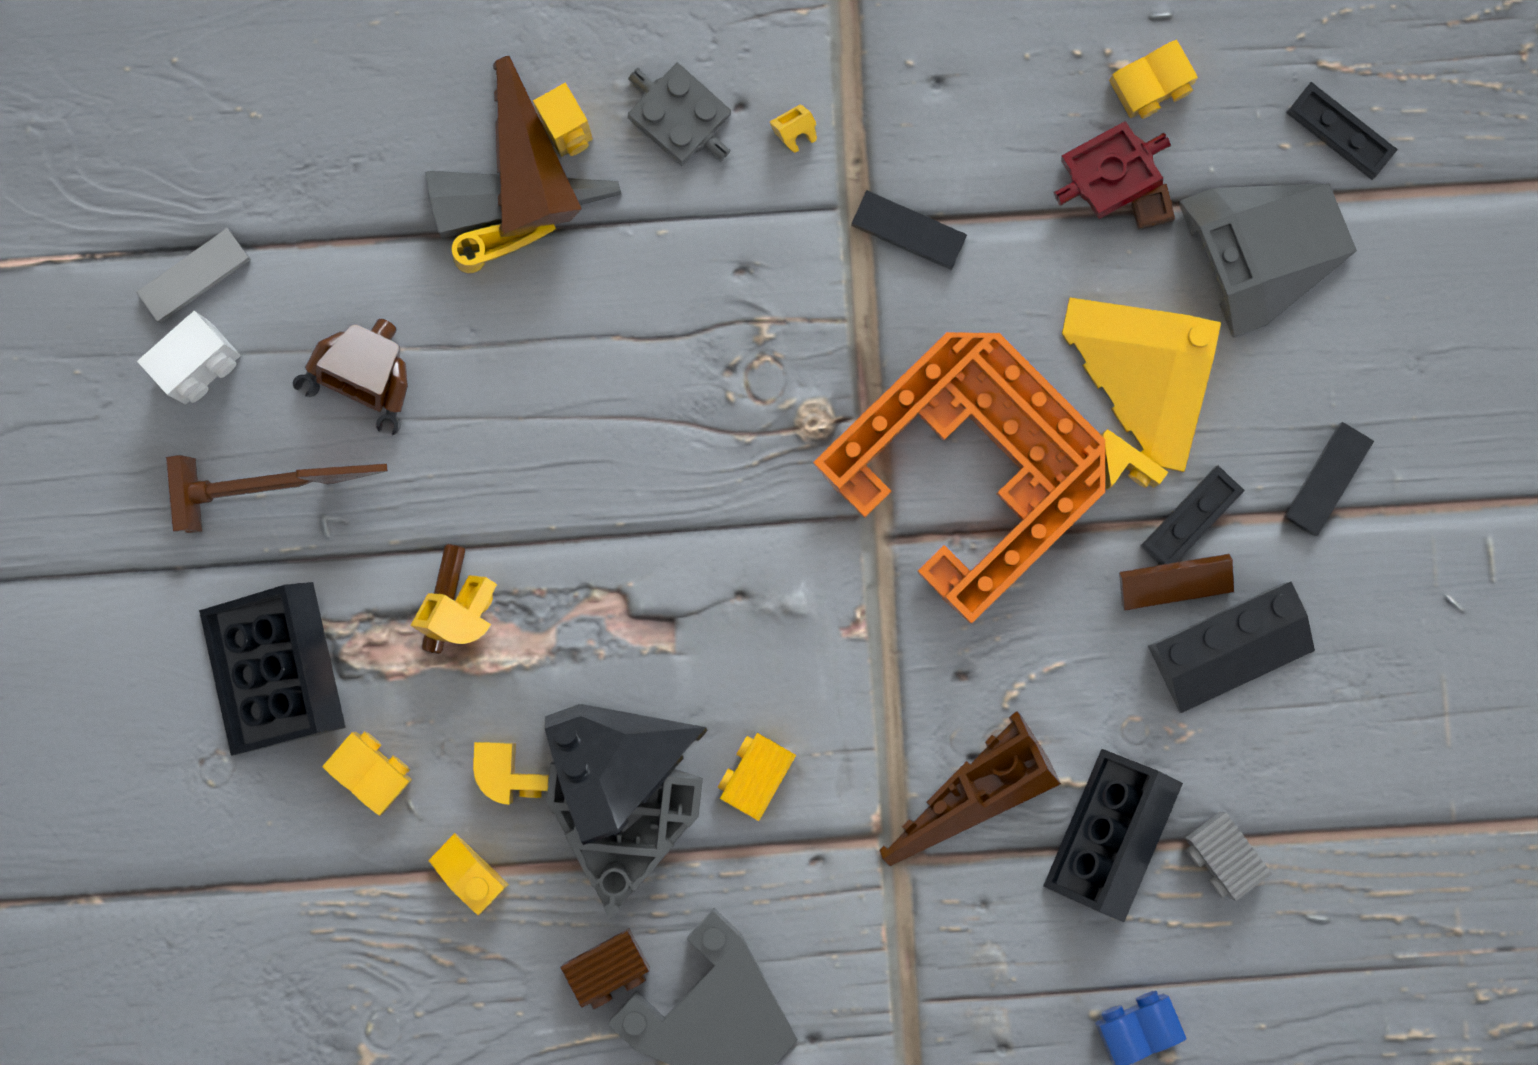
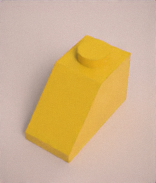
M456 833L428 860L447 886L477 915L484 912L509 885Z

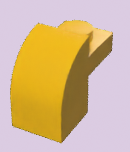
M469 575L455 601L443 594L428 593L410 626L437 641L456 644L473 642L483 636L491 626L490 623L480 618V616L491 605L493 600L492 593L497 584L487 577Z
M474 742V777L481 791L493 801L507 805L513 804L514 790H519V797L542 798V791H548L549 775L515 773L516 743Z

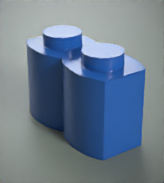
M1151 991L1137 997V1004L1124 1010L1122 1005H1119L1101 1013L1103 1019L1095 1022L1112 1065L1133 1064L1151 1054L1168 1049L1187 1039L1168 995L1164 993L1158 995L1157 991Z

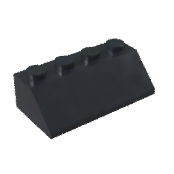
M1292 581L1277 585L1148 645L1179 713H1183L1315 651L1308 615Z
M1101 749L1043 887L1102 914L1125 922L1183 783L1158 770Z

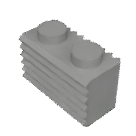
M1220 811L1208 821L1204 822L1203 825L1185 837V840L1190 845L1186 849L1187 854L1199 868L1203 865L1206 866L1213 876L1208 881L1221 898L1228 896L1230 899L1237 901L1272 874L1226 812Z

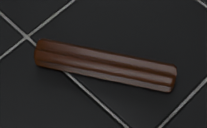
M453 544L445 545L434 594H443L452 600L455 599L465 548ZM424 635L422 650L440 654L443 651L444 642Z

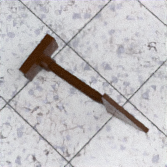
M183 455L166 457L173 531H185L186 533L203 532L200 504L212 502L214 498L297 488L311 482L327 485L388 472L387 464L299 469L296 472L211 483L209 480L198 481L196 458Z

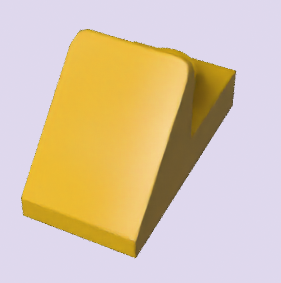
M1106 429L1101 433V436L1105 439L1106 490L1114 485L1125 468L1130 471L1128 474L1129 478L1144 488H1147L1148 485L1154 488L1161 484L1168 471L1110 430Z

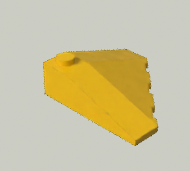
M1070 297L1062 336L1069 346L1074 343L1086 361L1082 366L1096 388H1104L1115 405L1111 408L1112 412L1126 433L1130 430L1144 449L1141 451L1142 454L1162 468L1185 472L1214 360L1221 322L1185 314Z

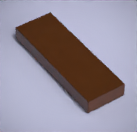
M1230 554L1119 572L1121 602L1124 610L1234 592L1233 559Z

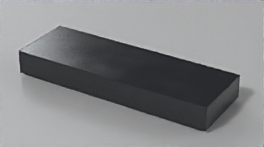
M1313 82L1309 83L1286 112L1371 180L1379 174L1398 150Z
M866 190L851 223V226L950 270H952L967 237V234L868 190Z
M1344 422L1339 423L1285 513L1284 518L1310 534L1318 536L1374 443V440Z
M1219 465L1215 466L1140 546L1160 565L1178 562L1245 490Z

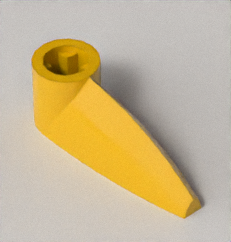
M500 225L463 233L457 236L452 244L454 263L462 272L475 273L482 269L485 262L512 253L555 230V225L539 226L532 233L501 238L499 233ZM466 247H471L472 251H479L475 253V258L472 260H468L463 255L459 256V254H464L463 249Z

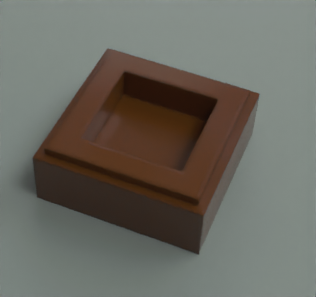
M1163 184L1131 202L1138 230L1175 220L1167 184Z

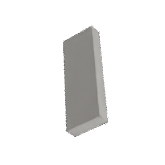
M226 228L139 289L137 294L156 321L161 324L251 259L232 232Z

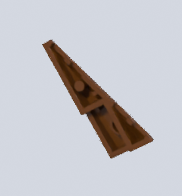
M510 56L502 57L493 63V69L496 70L497 75L494 101L498 102V118L495 122L497 173H500L501 192L498 196V206H501L502 224L499 227L501 238L529 234L539 226L570 222L582 210Z
M1018 711L1009 717L1011 723L997 737L991 735L985 742L987 748L972 763L966 761L926 802L929 807L915 821L909 819L902 826L904 829L902 835L889 848L883 846L879 850L882 859L889 866L1061 785L1048 756Z

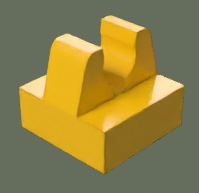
M801 104L769 122L775 135L794 153L799 151L796 145V138L801 133H804L811 143L817 140L816 121L812 113Z

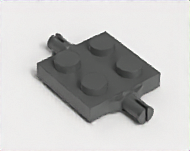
M677 62L663 77L654 82L639 68H636L634 73L630 74L628 80L644 93L641 100L628 112V119L682 166L694 153L704 148L709 150L720 162L728 156L731 150L715 136L718 128L731 115V109Z

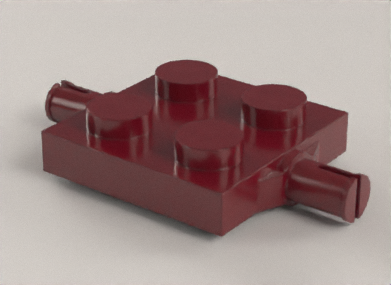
M1124 121L1061 155V162L1070 174L1072 183L1053 192L1056 201L1062 206L1064 203L1080 196L1088 202L1097 218L1100 219L1163 185L1164 178L1154 164L1153 155L1171 147L1169 138H1166L1165 133H1161V135L1145 143L1133 133L1127 122Z

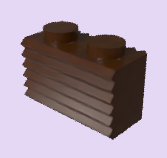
M630 928L565 962L560 967L581 1008L591 1004L593 1009L612 1000L613 997L610 992L624 985L626 991H629L646 981L644 974L650 971V966Z

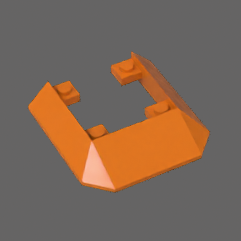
M946 332L839 436L813 464L835 491L840 493L863 518L891 493V490L868 468L867 464L918 415L943 441L969 417L1018 466L1020 471L996 494L1021 521L972 570H969L943 545L917 571L942 597L943 601L972 624L1105 493V439L1000 333Z

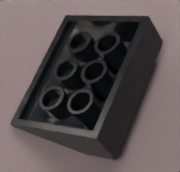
M313 582L285 584L199 610L231 756L346 728Z

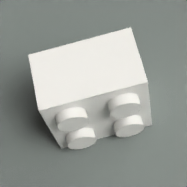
M193 311L137 362L167 395L186 405L189 401L194 403L201 399L209 390L207 385L217 376L223 378L236 367L237 363L235 360L241 355L211 322L196 311Z

